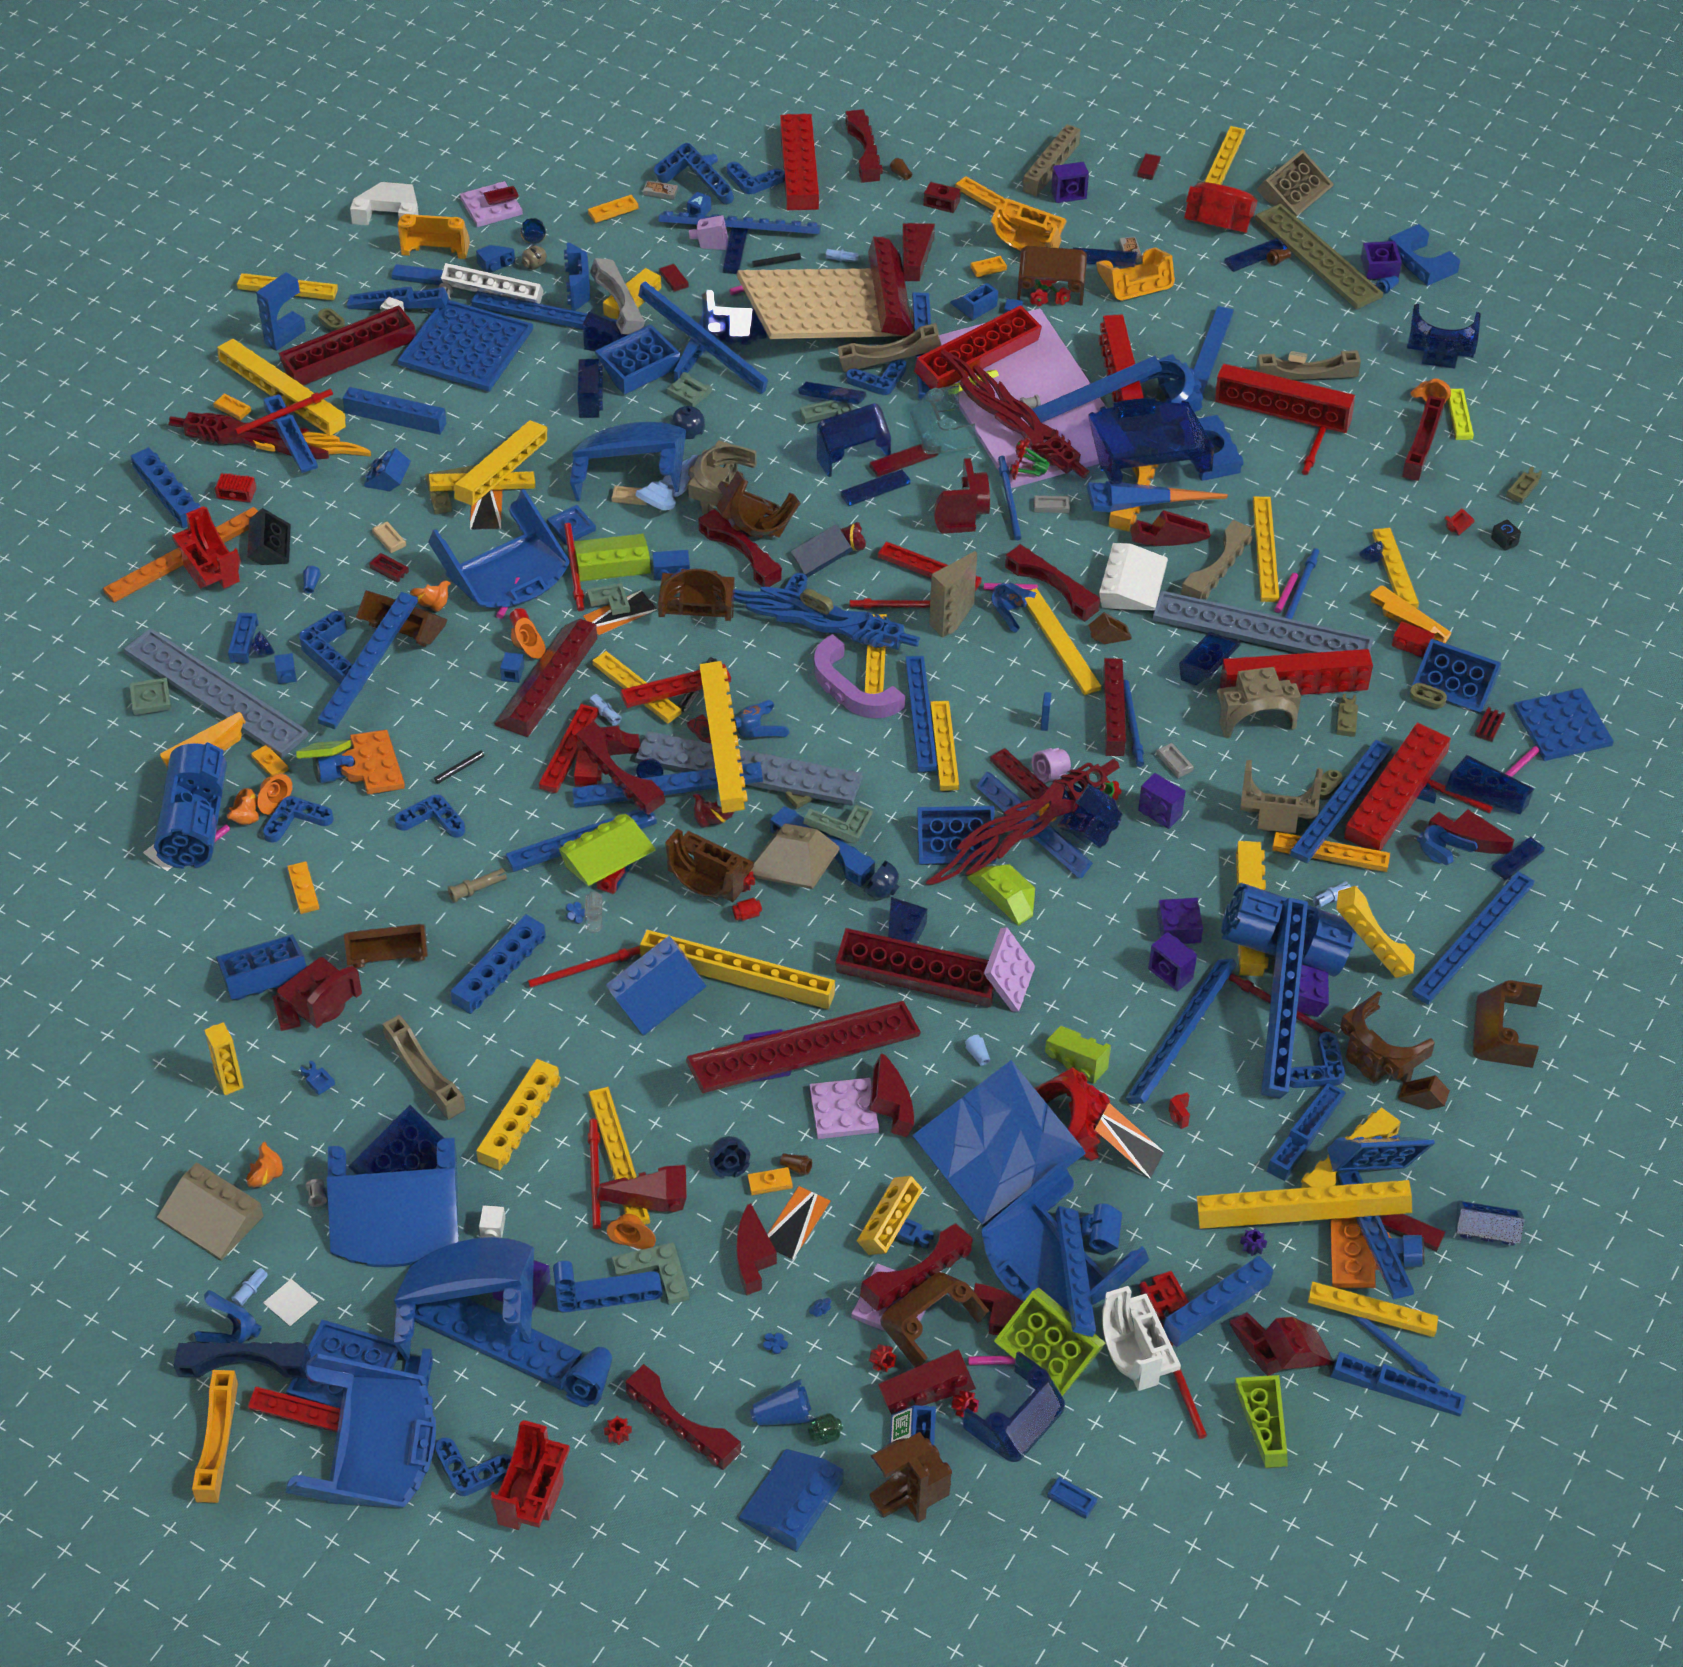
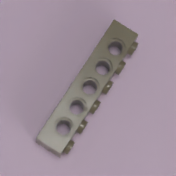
M1066 124L1024 175L1023 192L1038 196L1051 180L1053 166L1063 165L1080 144L1081 129Z

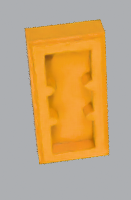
M1001 256L972 262L970 263V268L976 277L1005 271L1007 270V265Z
M225 393L213 403L214 408L240 421L251 412V406Z
M267 745L251 753L252 758L270 777L283 774L289 770L288 765Z
M788 1167L748 1174L751 1195L793 1188Z

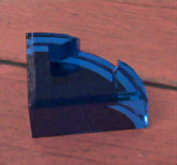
M1427 783L1417 799L1435 804L1436 792Z

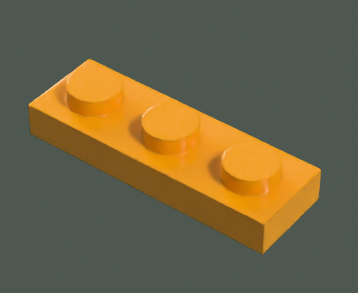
M628 195L589 208L588 214L597 223L639 209V206L634 197Z
M307 862L287 866L300 914L319 910Z

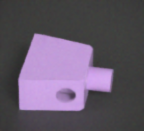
M724 216L700 219L697 229L689 230V238L698 239L700 247L704 249L727 250L728 235Z

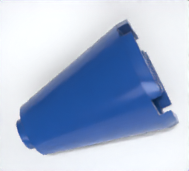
M595 1347L563 1376L560 1381L561 1390L565 1389L567 1392L566 1397L570 1401L582 1407H588L589 1404H594V1406L598 1404L601 1400L612 1363V1355L609 1350L604 1347Z
M798 1379L754 1403L753 1409H750L753 1423L757 1422L761 1426L813 1422V1416L808 1417V1411L811 1410L805 1386L800 1387L803 1382L802 1379Z

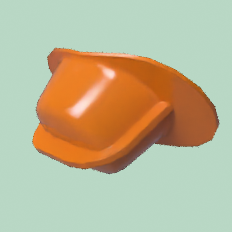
M527 618L519 619L515 627L511 629L512 643L517 648L523 649L531 658H542L546 650L543 639L532 621Z
M277 774L267 777L261 783L257 805L263 814H273L285 797L290 796L292 781L287 775Z
M633 1214L621 1215L617 1220L612 1221L606 1230L609 1238L615 1243L637 1249L652 1248L656 1243L654 1233L644 1225L639 1217Z

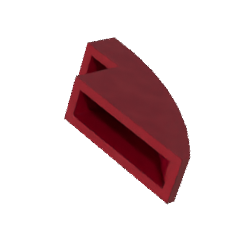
M1165 510L1159 514L1153 524L1136 520L1130 528L1133 542L1154 546L1190 544L1209 539L1211 536L1207 523Z
M1469 809L1455 821L1438 812L1429 820L1428 826L1439 825L1448 833L1475 841L1478 846L1475 852L1509 854L1512 851L1515 840Z
M881 1053L873 1067L870 1111L892 1117L891 1133L907 1138L914 1126L912 1100L898 1070L888 1057Z
M751 1203L744 1210L737 1234L738 1273L746 1296L762 1290V1278L758 1271L777 1264V1252Z
M975 1283V1294L987 1309L992 1312L989 1334L999 1335L1023 1301L1003 1290Z

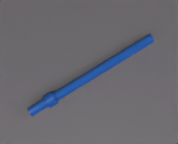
M999 456V474L1003 480L1014 539L1020 540L1021 533L1009 479L1010 470L1006 464L1005 456Z
M1317 548L1312 550L1310 557L1306 560L1305 570L1285 616L1287 619L1293 618L1312 569L1316 567L1317 557L1320 552Z
M1124 680V698L1133 742L1132 752L1136 758L1137 766L1141 767L1144 765V750L1140 744L1130 684L1128 680Z
M1349 1314L1408 1363L1417 1375L1423 1376L1434 1384L1439 1383L1440 1379L1428 1370V1366L1425 1363L1416 1360L1370 1320Z

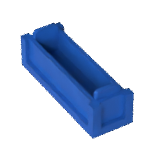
M238 613L228 651L230 663L249 664V653L255 629L259 625L257 613Z

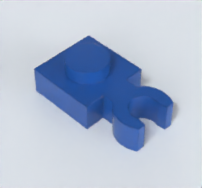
M309 1061L311 1068L309 1070L300 1067L301 1074L306 1077V1083L318 1095L335 1085V1080L323 1068L317 1070L316 1064L313 1061Z
M906 1218L895 1238L911 1245L917 1241L921 1247L928 1248L929 1241L924 1239L929 1238L933 1240L934 1233L929 1230L922 1231L921 1224Z

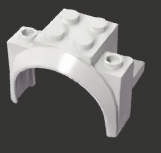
M1129 1286L1107 1292L1102 1310V1327L1109 1354L1117 1369L1134 1381L1138 1391L1158 1385L1161 1375L1180 1370L1181 1364L1147 1294L1131 1298Z

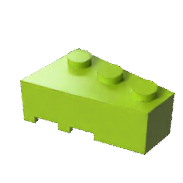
M1060 1025L1046 1040L1045 1053L1050 1058L1062 1063L1067 1069L1073 1067L1079 1072H1083L1087 1080L1094 1084L1108 1069L1111 1045L1107 1043L1104 1046L1098 1044L1096 1039L1092 1037L1085 1039L1080 1037L1081 1033Z

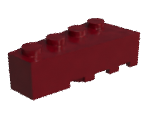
M903 223L902 249L905 281H920L932 242H934L935 224Z
M959 1349L878 1384L891 1415L914 1405L923 1406L956 1396L960 1390L967 1392L976 1389Z

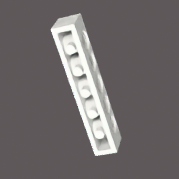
M445 263L441 277L443 283H448L455 288L473 292L480 291L540 304L543 295V289L540 284Z

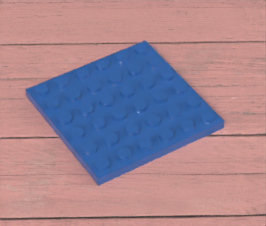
M448 300L446 308H436L398 359V365L490 392L532 332L533 324Z

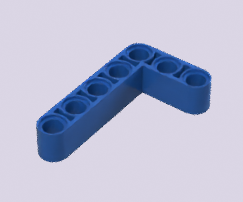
M690 143L680 145L654 167V172L661 183H667L686 167H689L721 203L730 204L734 200L730 186Z
M334 611L302 630L299 638L302 651L341 684L353 665L329 644L347 630L344 613Z
M559 1261L553 1265L558 1310L561 1312L659 1299L663 1295L660 1275L657 1272L575 1282L571 1262Z

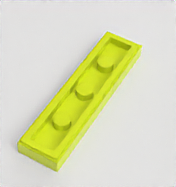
M1451 389V397L1448 398L1447 402L1455 439L1473 440L1474 434L1464 389Z

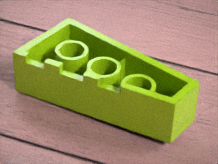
M1279 1375L1235 1378L1236 1393L1265 1468L1288 1467Z

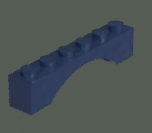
M301 1342L178 1343L173 1366L178 1377H201L221 1366L233 1363H256L276 1370L285 1378H307L305 1370L311 1354L307 1344Z

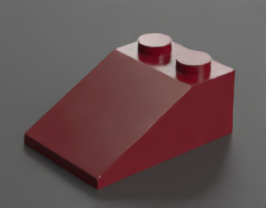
M1294 1317L1275 1318L1263 1333L1282 1369L1332 1365L1334 1363L1316 1328Z

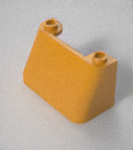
M410 214L400 217L398 231L401 255L410 256V251L413 249L419 251L420 246L451 247V253L456 252L458 259H466L470 240L463 219L459 217Z
M1156 247L1148 249L1143 253L1142 264L1120 269L1118 267L1113 268V264L1107 260L1096 262L1098 274L1112 295L1118 300H1126L1169 289L1175 282L1172 255Z

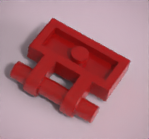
M1172 1270L1152 1277L1153 1285L1148 1287L1146 1282H1141L1138 1285L1141 1290L1140 1294H1147L1159 1321L1165 1318L1163 1310L1167 1309L1171 1315L1189 1303ZM1159 1294L1162 1301L1157 1302L1154 1295Z

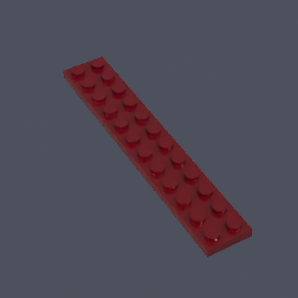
M899 1001L689 1055L686 1058V1063L703 1094L919 1037L921 1031L905 1002Z

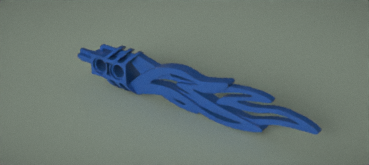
M760 587V592L735 589L734 601L746 604V609L751 612L776 617L778 622L800 623L819 632L842 633L855 642L873 647L885 646L898 650L901 643L915 647L919 645L920 637L904 633L903 624L891 622L885 616L882 619L878 614H874L873 617L870 612L844 611L833 605L834 608L829 614H823L806 606L800 599V593L781 588Z

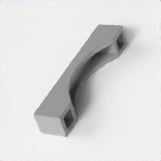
M595 258L590 273L594 281L605 288L616 300L620 309L616 324L621 334H631L642 329L645 324L644 319L614 261L611 259Z

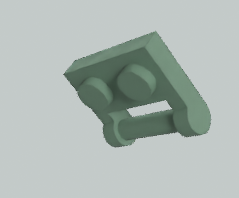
M683 372L680 378L667 388L668 395L693 407L712 392L710 385H704L690 377V374L687 372ZM686 383L691 384L692 386L698 388L701 391L699 392L693 389L692 387L686 385Z

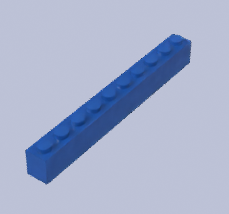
M1290 897L1282 903L1279 918L1261 1095L1282 1098L1289 1093L1308 901Z

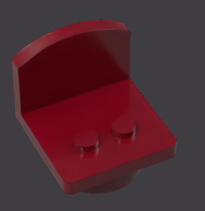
M964 458L962 490L942 491L935 502L934 519L941 534L976 532V515H986L990 512L988 475L986 472L974 473L971 458Z
M319 957L282 985L277 992L281 1000L317 1029L323 1023L336 1019L343 1012L345 1002L353 996L356 998L360 996L362 989L359 972L354 966H349L339 971L325 958Z

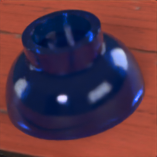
M1382 541L1366 547L1359 555L1364 560H1369L1371 564L1379 561L1384 557L1382 554L1384 549Z
M259 631L254 638L255 642L251 644L259 656L262 654H274V649Z
M647 758L638 764L636 773L638 778L663 776L664 770L658 760Z

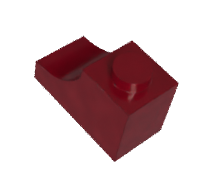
M619 726L600 727L606 733L610 756L638 753L640 748L639 734L626 733Z

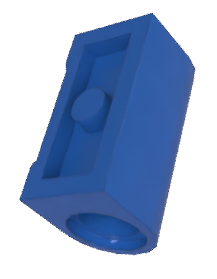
M1101 1203L1094 1206L1093 1214H1088L1079 1219L1080 1224H1082V1237L1085 1235L1090 1236L1089 1245L1091 1248L1102 1255L1118 1249L1122 1212L1111 1205Z

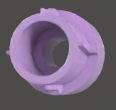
M1049 748L1035 752L1032 757L1033 772L1043 783L1060 779V776L1068 773L1071 767L1069 755L1063 749Z

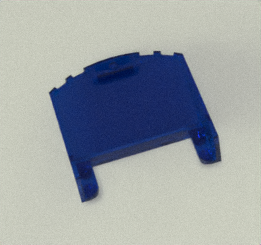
M1156 398L1131 399L1113 403V407L1107 409L1103 406L1099 412L1088 414L1100 469L1105 472L1111 484L1122 483L1123 474L1120 469L1191 460L1198 473L1210 472L1213 469L1214 446L1187 401H1182L1180 404L1174 403L1172 399L1167 398L1166 402L1156 401Z

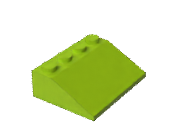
M644 533L574 541L580 582L651 574L650 556Z
M625 813L616 816L614 820L608 823L600 824L597 829L591 832L583 833L581 837L574 841L566 842L564 846L559 848L566 868L590 886L656 851V849L636 822Z
M1039 1287L1029 1294L994 1340L996 1344L1060 1397H1063L1106 1344L1096 1334L1090 1337L1072 1332L1070 1313Z

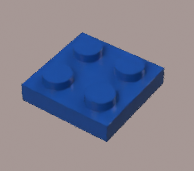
M578 505L547 518V524L565 544H567L565 523H571L573 540L596 531V525Z

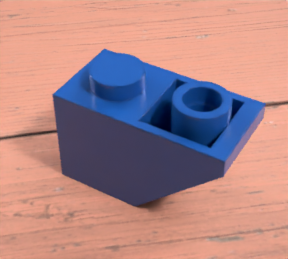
M489 245L476 250L477 264L484 272L491 273L515 263L513 248Z

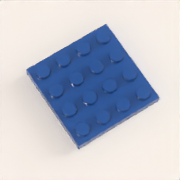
M1583 688L1514 703V710L1534 745L1539 748V753L1544 761L1613 745L1614 741Z
M321 1320L308 1346L311 1358L316 1354H323L393 1369L400 1355L394 1340L326 1320ZM308 1377L293 1378L286 1394L341 1409L344 1388L312 1382Z

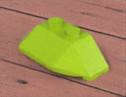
M1010 864L985 866L967 876L969 881L1018 926L1033 917L1035 887Z

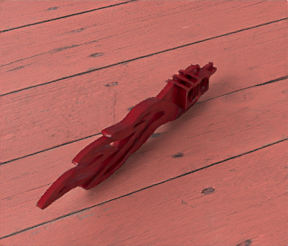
M941 350L940 355L961 376L960 386L972 401L985 411L995 415V419L1009 429L1020 433L1024 438H1028L1031 450L1040 457L1047 459L1050 465L1057 466L1066 474L1073 470L1084 479L1087 477L1090 471L1079 463L1081 454L1071 446L1069 439L1066 442L1065 436L1061 434L1060 437L1057 429L1041 423L1035 412L1027 404L1015 399L1002 382L999 381L997 383L987 372L976 365L973 366V372L966 362L949 352ZM964 370L968 373V375L970 376V378L972 379V381H973L977 386H975V385L972 384V382L970 381V379L968 378V376L966 375V373L964 372ZM994 390L996 391L999 399L995 397Z
M1114 758L1101 767L1099 764L1093 766L1092 763H1086L1076 770L1071 769L1068 771L1070 774L1060 776L1062 779L1053 780L1051 786L1040 798L1015 805L1003 813L1006 816L991 820L980 826L956 847V851H961L947 867L927 880L925 884H937L956 876L976 856L985 852L965 875L975 873L987 866L995 858L1001 859L1018 841L1031 838L1040 833L1053 818L1071 812L1073 814L1076 812L1077 807L1080 806L1081 809L1086 801L1089 804L1094 796L1105 790V782L1108 780L1106 776L1120 768L1118 761ZM1088 766L1090 767V769H1088L1087 771H1082ZM1095 774L1097 782H1092L1089 775ZM1075 783L1081 786V792L1074 790L1073 785ZM1100 785L1102 786V788L1095 791V788H1097ZM1064 789L1066 790L1071 800L1062 799ZM1049 803L1046 811L1035 821L1029 820L1017 824ZM1029 806L1022 811L1016 810L1021 807ZM1039 822H1042V823H1041L1037 828H1035L1034 830H1032V831H1030V832H1028V833L1022 835L1024 832H1026L1029 828H1031V827L1034 826L1035 824H1037V823H1039ZM998 824V825H996V826H994V827H992V828L986 830L985 832L981 833L980 835L976 836L979 832H981L982 830L988 828L989 826ZM1013 831L1003 840L994 854L985 863L980 865L998 843L999 835ZM993 837L987 844L972 853L956 871L941 877L955 866L972 846Z

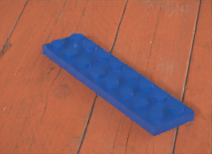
M466 1297L418 1304L415 1308V1322L559 1390L561 1389L560 1381L563 1376L582 1357V1351L532 1328L531 1340L526 1341L517 1325H507L503 1320L502 1314Z

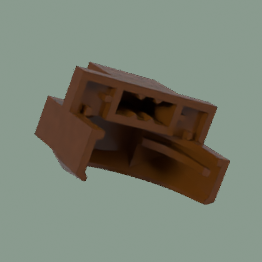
M739 471L735 473L730 484L720 481L718 488L722 492V497L716 506L720 511V515L731 523L733 529L737 531L743 530L752 537L758 536L762 538L763 535L780 538L788 522L801 504L797 497L790 492L780 507L772 501L745 491L748 481L743 477V473Z
M681 569V571L674 574L662 573L658 600L659 617H665V614L725 617V621H731V618L734 616L735 577H724L718 574L717 571L706 569ZM680 593V597H674L676 594Z
M676 829L665 842L668 871L673 873L689 890L702 896L715 899L723 897L734 902L744 890V878L754 867L753 861L690 831H687L683 836V831Z
M1377 991L1367 1000L1342 1016L1340 1029L1345 1035L1350 1037L1345 1057L1349 1063L1355 1065L1361 1071L1364 1077L1369 1078L1373 1083L1386 1074L1391 1075L1395 1080L1400 1079L1403 1083L1409 1082L1414 1068L1432 1056L1435 1042L1430 1038L1415 1046L1397 1047L1387 1044L1372 1029L1369 1030L1365 1019L1380 1009L1378 1003L1382 993Z
M920 1432L909 1438L895 1440L871 1455V1458L882 1471L885 1478L891 1476L869 1494L870 1499L883 1518L907 1506L919 1523L926 1519V1510L929 1506L950 1495L952 1470L947 1462L943 1463L936 1446L932 1445L930 1440L924 1438Z

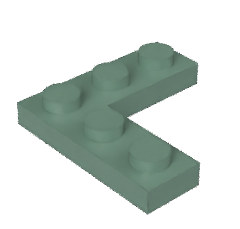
M848 396L800 407V414L805 423L838 416L848 438L865 435V429Z
M855 805L847 821L844 822L810 808L803 824L857 845L872 817L873 811Z
M674 1242L612 1257L616 1276L645 1273L659 1269L668 1304L690 1300Z

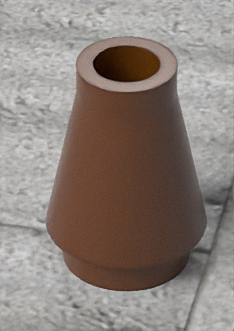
M895 158L891 162L890 168L892 172L903 177L905 180H909L912 177L913 173L909 170L903 159Z
M1272 249L1267 253V261L1271 265H1277L1290 258L1291 251L1289 249Z
M783 1153L780 1159V1165L788 1167L801 1176L804 1174L808 1175L813 1164L812 1159L807 1155Z

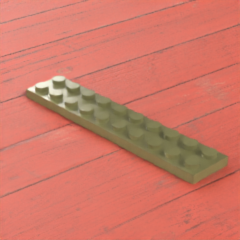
M1281 203L1255 215V220L1356 309L1383 297V292Z

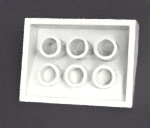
M1113 543L1099 592L1102 608L1155 610L1168 558L1133 544Z

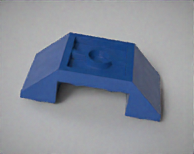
M567 243V250H564V260L568 259V262H565V272H569V282H566V288L570 295H567L568 305H571V310L576 311L590 300L588 257L586 251L572 243Z

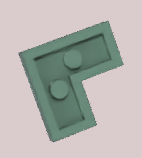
M622 583L587 589V596L591 607L609 603L612 615L630 612V606Z

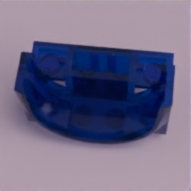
M706 291L701 295L703 327L715 337H719L721 342L729 345L735 344V342H741V345H750L751 342L757 341V339L767 338L768 334L754 309L714 307L713 291Z
M1414 304L1407 349L1423 351L1422 364L1455 369L1458 356L1473 358L1476 353L1481 313L1476 312L1475 320L1470 326L1463 329L1448 330L1432 326L1424 321L1419 313V304Z
M1075 784L1073 785V788L1076 792L1082 791V788L1076 786ZM1088 784L1080 798L1075 802L1079 805L1076 812L1065 814L1057 827L1063 831L1070 832L1086 845L1101 848L1108 842L1111 832L1119 826L1123 813L1119 811L1117 802L1112 797ZM1064 789L1062 799L1071 800L1066 790Z

